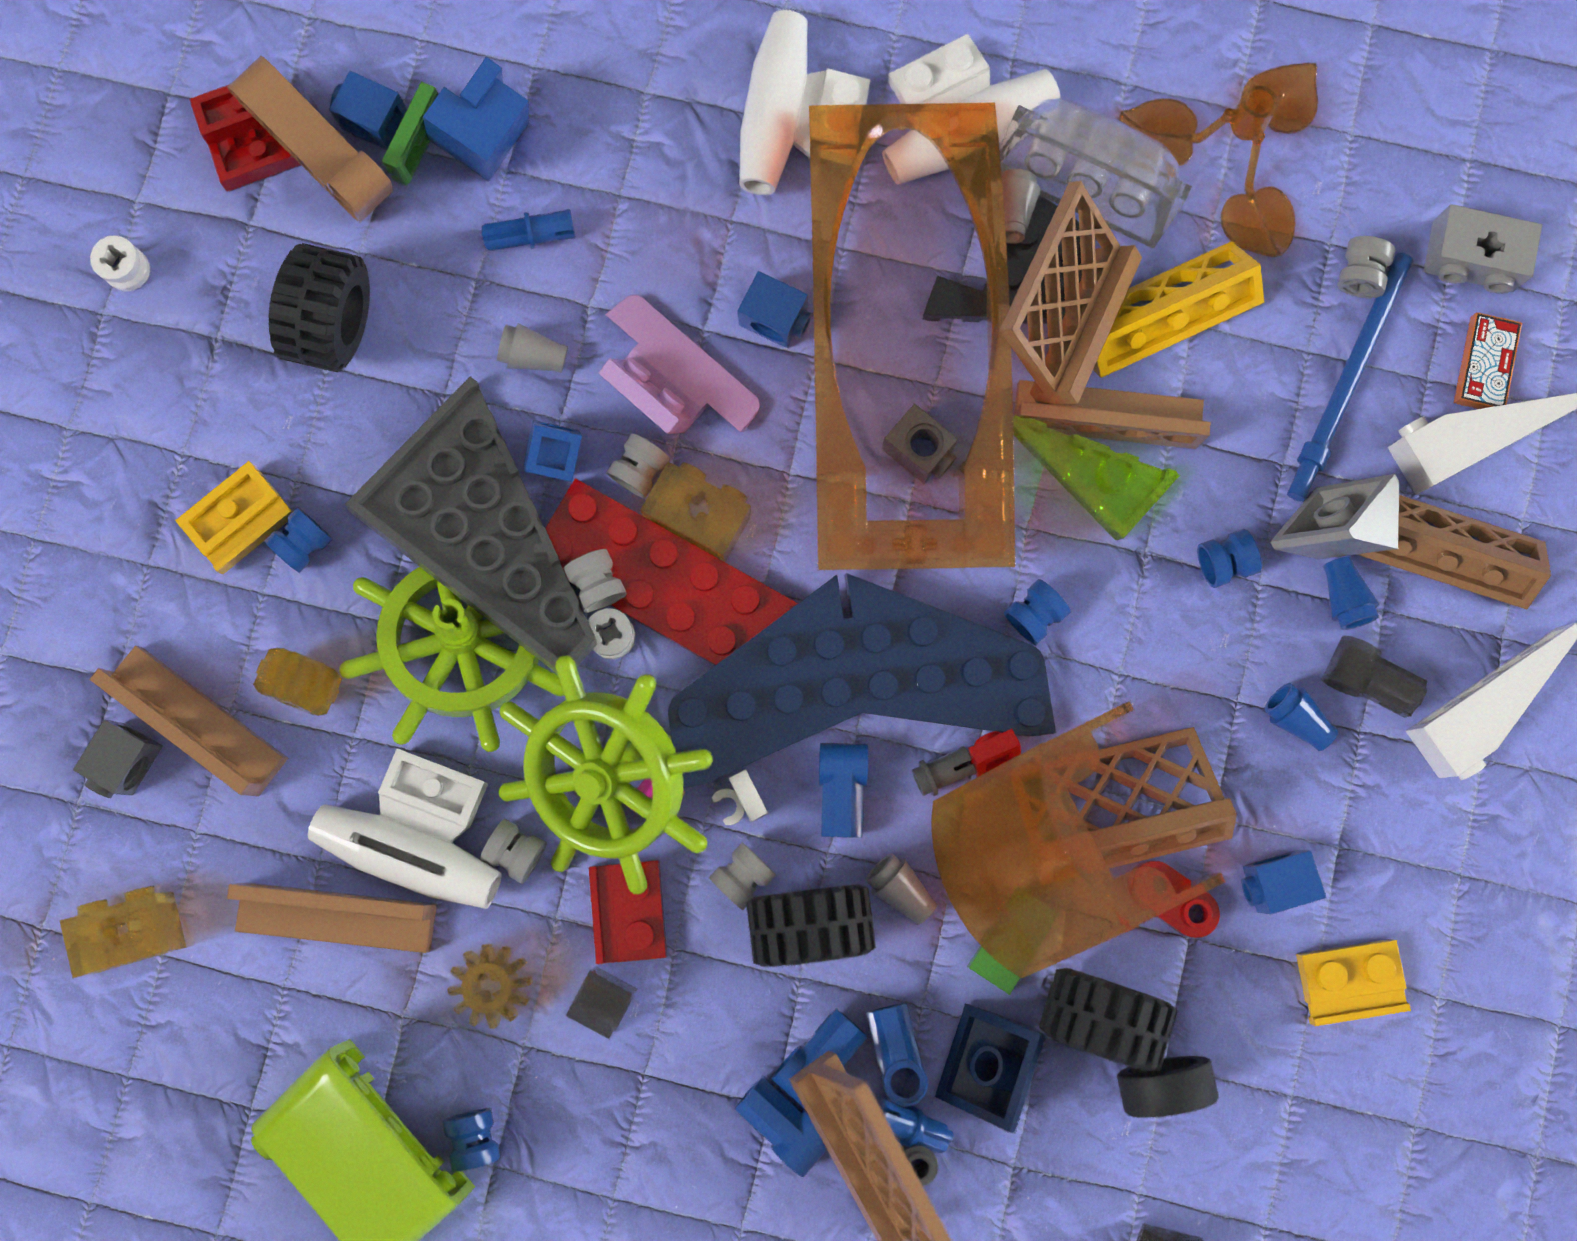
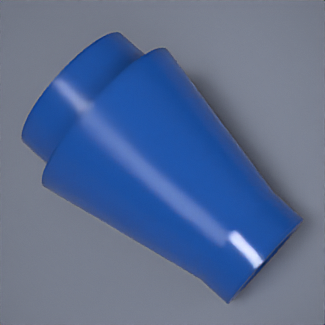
M1351 557L1338 558L1323 566L1327 577L1332 620L1338 621L1342 630L1357 628L1379 618L1376 610L1379 602L1355 568Z
M1287 683L1280 687L1265 705V712L1270 715V722L1311 744L1318 751H1322L1330 746L1338 735V730L1328 721L1304 687L1296 688L1292 683Z

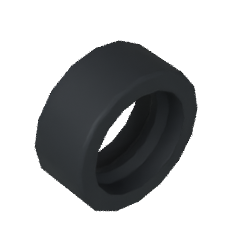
M1203 1056L1164 1058L1160 1070L1143 1071L1127 1067L1120 1070L1117 1074L1123 1109L1131 1117L1156 1118L1189 1113L1206 1108L1216 1103L1219 1098L1212 1062Z

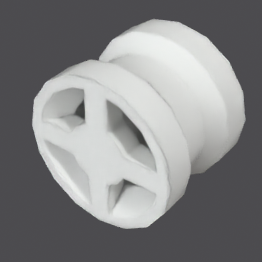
M118 235L107 236L95 244L90 254V264L94 272L117 290L123 292L134 291L142 287L148 280L150 263L147 257L124 237ZM117 257H119L120 261L117 263V266L113 268L112 265L114 264Z
M605 608L598 610L590 616L588 622L597 642L593 651L606 659L621 658L631 651L635 644L636 634L634 626L624 613L617 609Z

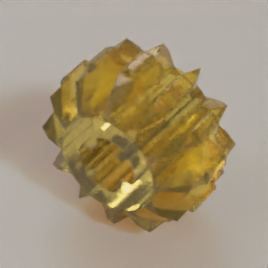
M273 648L268 650L264 660L261 659L256 670L257 677L253 686L261 695L283 703L286 706L319 716L327 714L331 704H334L340 691L338 687L342 678L335 669L326 666L324 663L303 656L295 651Z
M484 944L481 946L480 957L472 950L466 951L463 954L464 962L468 968L464 966L452 967L450 973L455 978L461 980L462 984L449 987L448 994L451 996L462 994L464 1001L454 1007L456 1014H460L469 1008L473 1009L469 1017L470 1025H478L484 1015H486L489 1028H497L500 1025L501 1015L509 1022L518 1017L513 1003L519 1006H526L529 1003L530 997L519 991L518 988L531 985L533 978L531 976L518 977L516 971L526 965L527 962L524 958L517 959L511 964L507 963L511 956V947L503 946L495 958L492 944ZM486 973H490L491 981L500 982V990L492 994L495 998H491L489 990L481 989V981L488 979Z

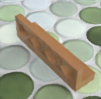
M1019 380L1017 384L1013 429L1190 449H1196L1210 436L1211 422L1202 421L1204 400L1085 387L1078 404L1036 403L1030 394L1034 381Z
M1399 495L1398 549L1356 554L1526 610L1551 576L1545 541ZM1425 521L1433 523L1436 527L1428 525ZM1471 536L1477 537L1480 541L1474 540ZM1517 551L1529 554L1530 557L1520 555Z
M135 645L114 672L98 668L89 679L240 795L260 796L288 760L276 748L142 647Z
M257 883L229 884L227 899L239 900L235 932L421 953L431 951L436 903Z

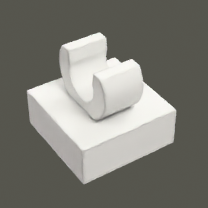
M747 770L729 778L734 790L728 788L721 789L712 796L714 803L724 798H732L736 802L737 808L735 813L723 819L725 825L738 823L743 818L745 812L750 822L768 814Z

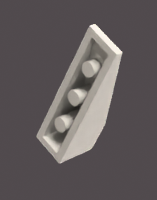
M1577 393L1446 414L1430 423L1423 416L1399 429L1398 431L1402 438L1387 448L1413 492L1417 495L1576 410Z
M1577 622L1555 628L1406 730V733L1438 778L1458 776L1460 780H1464L1475 775L1486 766L1483 759L1499 748L1577 640Z

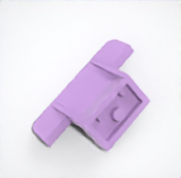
M627 296L605 314L638 344L632 349L625 360L609 358L598 374L667 434L685 433L709 405L740 432H744L757 416L760 406L758 398L641 296Z

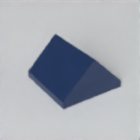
M965 1003L935 1097L1009 1133L1015 1134L1046 1035L1035 1027Z

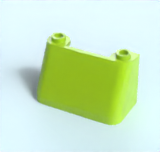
M348 1039L330 1047L253 1122L251 1128L254 1136L251 1137V1143L259 1155L266 1160L272 1159L340 1241H419L451 1213L471 1193L475 1186L463 1171L450 1175L447 1171L439 1169L445 1162L439 1154L434 1159L371 1086L370 1083L375 1078L370 1072L360 1076L358 1063L365 1056L351 1039Z

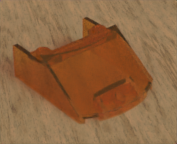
M1130 701L1029 749L933 801L931 815L933 852L947 896L958 917L978 944L997 962L1020 978L1029 976L1139 927L1138 925L1226 882L1221 872L1211 873L1174 890L1166 876L1155 868H1136L1115 879L1110 873L1067 788L1088 778L1095 772L1100 761V751L1092 734L1124 719L1134 711Z

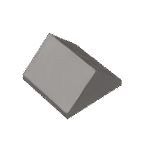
M1395 474L1317 487L1270 543L1275 550L1315 559L1398 549L1399 480Z

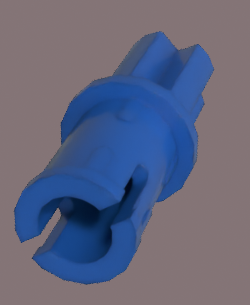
M570 209L532 216L525 212V218L484 224L481 230L484 246L490 251L530 244L531 249H535V244L575 238Z
M875 1097L899 1144L908 1147L914 1144L922 1145L937 1153L947 1151L948 1144L953 1141L954 1135L945 1123L924 1116L922 1110L918 1107L907 1106L904 1108L882 1097Z

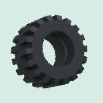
M305 243L297 244L293 250H290L276 276L269 306L270 341L274 354L281 360L332 372H340L343 368H346L360 345L369 311V277L366 264H364V260L361 257Z
M854 884L757 896L746 903L752 959L754 964L762 967L790 966L846 959L866 955L876 948L868 887Z
M1061 968L1055 971L1039 1028L1048 1037L1081 1051L1135 1069L1154 1071L1161 1069L1177 1010L1169 1002L1074 969Z

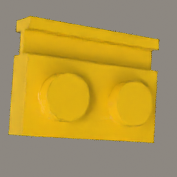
M248 461L175 521L199 551L208 558L213 568L217 572L225 574L263 543L274 530H278L288 522V516L293 510L284 502L283 498L260 470Z
M1386 939L1296 954L1305 1002L1308 1003L1310 1017H1308L1310 1025L1321 1026L1411 1011L1410 1003H1407L1404 991L1407 988L1397 940Z

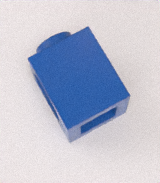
M349 71L343 84L340 83L335 87L331 95L329 111L342 130L387 150L407 111V107L399 92L353 71Z
M760 271L757 272L737 310L739 326L787 349L794 336L802 338L812 317V313L807 311L808 294Z
M533 420L523 463L525 472L572 482L582 439L580 431Z
M1295 850L1242 866L1246 877L1241 879L1242 890L1248 904L1251 907L1255 906L1257 913L1271 915L1327 898L1311 850Z

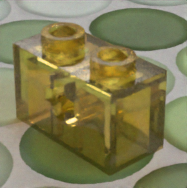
M667 462L640 509L642 515L726 562L752 516L751 506L745 503L748 497L729 485L723 484L722 488L719 489L705 481L707 475L688 463L682 462L681 466L678 467ZM702 500L706 501L709 514L699 512L696 518L692 517L690 503L698 506Z
M148 886L124 893L125 902L108 906L107 899L77 906L78 916L60 920L72 978L97 974L187 948L174 892L156 893L154 886ZM127 923L128 932L119 936L118 927Z

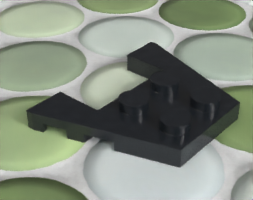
M982 153L967 196L995 206L994 185L1000 180V175L1009 169L990 155ZM1039 193L1028 229L1025 232V239L1020 243L1000 242L982 291L937 276L922 319L927 321H940V318L962 319V322H979L980 319L1005 320L1058 206ZM1075 219V222H1076V231H1078V230H1079V221H1077V220ZM1076 236L1078 265H1081L1080 236ZM1062 241L1058 245L1059 267H1063ZM1078 270L1079 282L1082 278V270ZM1060 272L1061 301H1065L1063 272ZM1043 277L1041 282L1042 304L1046 303L1045 277ZM1061 307V309H1062V320H1063L1064 315H1065V313H1066L1065 307ZM1042 310L1043 324H1047V310ZM1027 314L1023 323H1028Z

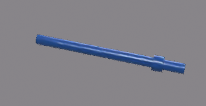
M1397 253L1386 274L1388 281L1385 292L1382 296L1375 299L1311 442H1305L1297 461L1300 466L1287 492L1291 499L1304 502L1318 471H1323L1331 456L1329 446L1413 263V258L1408 254Z

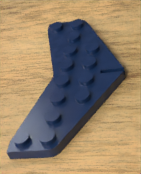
M848 573L844 577L850 618L844 619L838 576L835 575L671 700L668 707V720L671 742L676 752L682 753L704 749L710 752L712 756V763L707 769L682 773L683 788L704 785L861 713L998 731L1001 733L1013 729L1015 735L1025 737L1054 734L1056 729L1044 657L1031 644Z

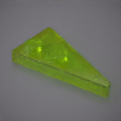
M1012 415L1003 424L1115 540L1123 539L1180 476L1175 470L1169 468L1162 470L1138 461L1139 457L1126 452L1116 453L1109 446L1076 434L1069 436L1046 427V423L1033 418L1024 419L1017 415Z

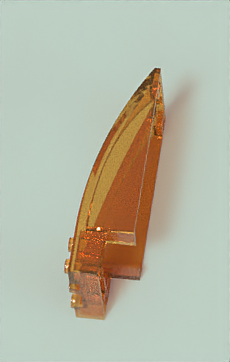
M995 102L809 105L817 571L1015 567L1011 346L999 331L1010 307L1003 186ZM905 128L919 132L939 151L960 189L976 230L987 275L988 378L982 410L966 461L957 466L953 472V477H959V519L867 521L866 467L861 459L846 418L833 358L830 320L831 279L834 254L845 207L867 153L875 142L888 131L894 129L905 130Z

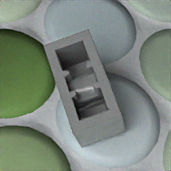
M1450 204L1432 223L1423 272L1438 275L1440 280L1447 283L1470 282L1483 285L1485 290L1492 293L1513 292L1533 277L1542 224Z

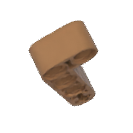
M263 56L256 59L227 87L237 101L359 223L393 192L392 182L384 171L365 152L361 150L358 153Z

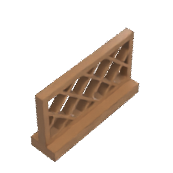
M1082 181L1068 183L999 330L1035 380L1030 394L1036 403H1079L1142 259L1135 245L1120 246ZM1076 207H1077L1078 212H1079V230H1078V231H1076V222H1075V208H1076ZM1076 236H1080L1081 265H1078ZM1095 238L1101 248H1095ZM1060 241H1062L1063 267H1059L1058 245ZM1078 270H1082V278H1081L1080 282H1079ZM1060 272H1063L1065 301H1061ZM1043 277H1045L1046 303L1042 304L1041 282ZM1061 307H1065L1066 311L1063 320ZM1042 310H1047L1048 338H1044ZM1026 314L1029 341L1020 329ZM1049 344V351L1045 357L1044 345Z
M1194 727L1010 771V779L1038 858V867L1043 884L1229 840L1233 837L1237 813L1231 799L1224 798ZM1186 744L1192 755L1187 768L1162 758L1167 749ZM1134 757L1149 765L1139 780L1117 770L1120 762ZM1196 767L1198 769L1199 774L1194 772ZM1088 768L1103 776L1092 791L1070 781L1076 771ZM1156 768L1180 778L1172 794L1148 784ZM1042 779L1055 785L1056 788L1047 802H1044L1028 794L1025 783ZM1110 779L1133 789L1125 805L1101 795ZM1187 782L1206 790L1211 802L1193 805L1180 799L1179 796ZM1064 790L1087 801L1077 817L1055 807ZM1141 793L1165 804L1160 814L1149 817L1132 810ZM1094 805L1118 815L1112 826L1099 828L1085 820ZM1034 809L1040 812L1037 818ZM1048 816L1071 826L1065 837L1044 841L1040 828Z
M827 1051L792 1076L789 1080L876 1240L951 1241L866 1081L847 1074L837 1054Z

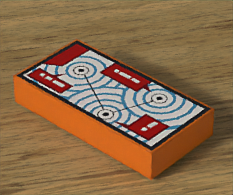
M1478 312L1470 317L1454 404L1475 409L1507 404L1521 332V322Z

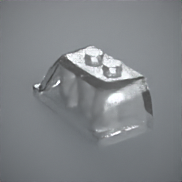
M1058 97L1041 100L1031 110L1018 105L989 172L999 177L1004 171L1009 169L1030 171L1037 177V184L1040 187L1039 195L1059 204L1069 182L1082 181L1110 229L1153 249L1185 203L1192 188L1191 185L1179 180V164L1171 151L1161 142L1092 108Z

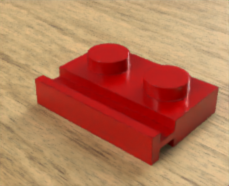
M659 860L641 862L647 880V889L642 894H633L629 890L621 864L589 867L596 965L667 957Z

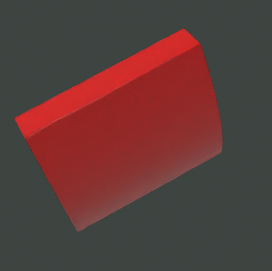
M229 85L189 99L200 134L209 146L219 181L227 192L300 166L298 161L237 101L227 89Z

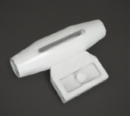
M779 10L773 13L753 64L740 130L739 185L745 191L757 195H770L775 192L793 145L804 153L808 160L852 170L856 162L870 79L828 68L825 71L807 74V19L795 11Z
M966 34L888 74L889 85L909 117H913L921 123L882 151L885 165L890 176L898 185L951 169L1014 137L1059 104L1061 96L1058 85L1053 75L1047 69H1042L990 86V67L969 34Z
M396 749L378 791L380 815L324 804L316 811L309 826L308 839L354 868L430 898L487 909L496 896L502 878L500 871L453 844L457 838L471 827L488 783L400 749Z

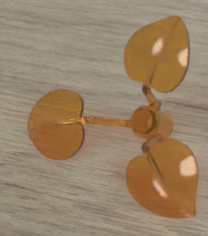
M1298 63L1284 65L1253 76L1242 90L1241 98L1235 109H1225L1220 118L1200 133H1195L1198 121L1194 112L1186 104L1167 98L1150 100L1132 109L1121 111L1119 115L1121 131L1130 148L1140 158L1152 165L1164 168L1178 167L1189 162L1193 154L1192 143L1203 142L1226 123H1230L1232 131L1237 138L1245 141L1252 140L1253 143L1244 185L1246 194L1233 195L1225 202L1220 215L1221 226L1231 242L1245 250L1269 257L1282 256L1288 250L1294 237L1295 214L1287 196L1276 187H1263L1255 192L1254 179L1261 144L1265 138L1264 132L1267 127L1281 134L1297 133L1306 129L1315 118L1318 108L1316 87L1317 64Z

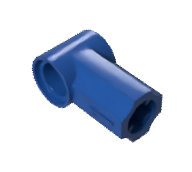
M820 743L819 786H822L821 837L862 838L864 825L863 787H867L868 744Z
M907 1002L865 1012L884 1092L894 1103L901 1106H912L920 1102L928 1089V1077L922 1066ZM900 1068L913 1069L917 1076L916 1086L908 1094L895 1093L891 1087L892 1075Z
M835 1008L803 1047L799 1045L784 1060L771 1080L805 1110L789 1079L827 1051L836 1053L844 1066L866 1041L868 1036L845 1014Z
M764 1075L753 1084L735 1106V1110L773 1144L771 1148L775 1154L801 1177H804L827 1151L806 1110H801Z

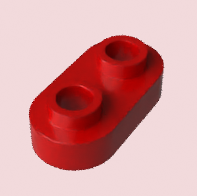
M1144 861L1136 865L1130 872L1128 891L1132 899L1178 933L1192 938H1201L1212 933L1217 927L1220 919V910L1214 897L1166 863ZM1153 876H1158L1163 882V888L1160 893L1154 895L1148 889V882ZM1198 904L1203 910V916L1200 921L1194 923L1190 920L1188 912L1191 906Z

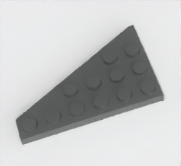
M469 377L345 505L351 514L555 673H557L555 668L556 660L563 655L572 657L576 667H578L597 645L596 637L587 618L584 616L574 590L571 588L545 527L541 523L534 503L528 495L515 462L480 391L478 382Z

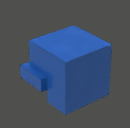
M485 57L460 93V97L445 87L438 94L423 116L427 139L487 181H490L529 124V100L504 84L502 67Z

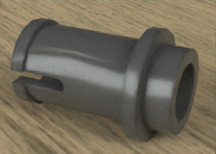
M962 746L958 750L929 763H925L924 760L919 761V767L912 769V774L923 796L929 793L936 796L939 794L938 789L967 776L975 775L976 770L974 764L969 763L972 759L968 751Z
M914 1144L911 1147L902 1145L901 1148L909 1163L915 1159H923L921 1163L914 1165L913 1170L921 1185H928L935 1179L938 1173V1162L935 1154L931 1149L922 1145Z

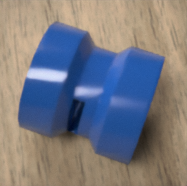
M297 507L288 516V524L284 527L285 530H274L264 542L285 563L300 573L310 563L308 554L318 549H324L333 538L308 514Z
M1246 529L1229 534L1227 540L1218 542L1212 539L1199 544L1197 547V555L1202 573L1206 581L1213 588L1230 583L1231 578L1240 575L1246 578L1261 572L1262 562L1259 549L1253 536Z
M1038 579L1027 589V597L1024 599V602L1015 601L1004 611L1005 617L1014 629L1033 645H1037L1047 636V625L1060 623L1071 613L1065 600L1055 589L1041 579Z
M491 1108L457 1114L442 1121L444 1134L452 1143L453 1150L449 1155V1160L453 1172L482 1167L494 1163L501 1158L498 1143L492 1140L490 1129L494 1124Z

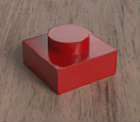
M1013 729L1003 733L998 731L987 733L977 739L974 746L968 748L972 759L970 764H974L975 775L979 782L1022 763L1021 744Z

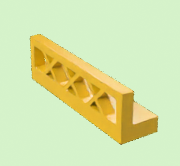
M1230 241L1130 287L1093 370L1102 378L1265 303L1261 264ZM1228 260L1234 263L1226 268H1213ZM1180 282H1194L1185 287H1172ZM1139 301H1153L1144 306H1131Z

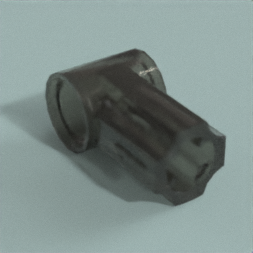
M1342 636L1321 680L1341 693L1354 697L1363 696L1404 718L1411 717L1417 707L1421 705L1427 693L1426 685L1428 681L1382 658V652L1372 644L1355 637Z

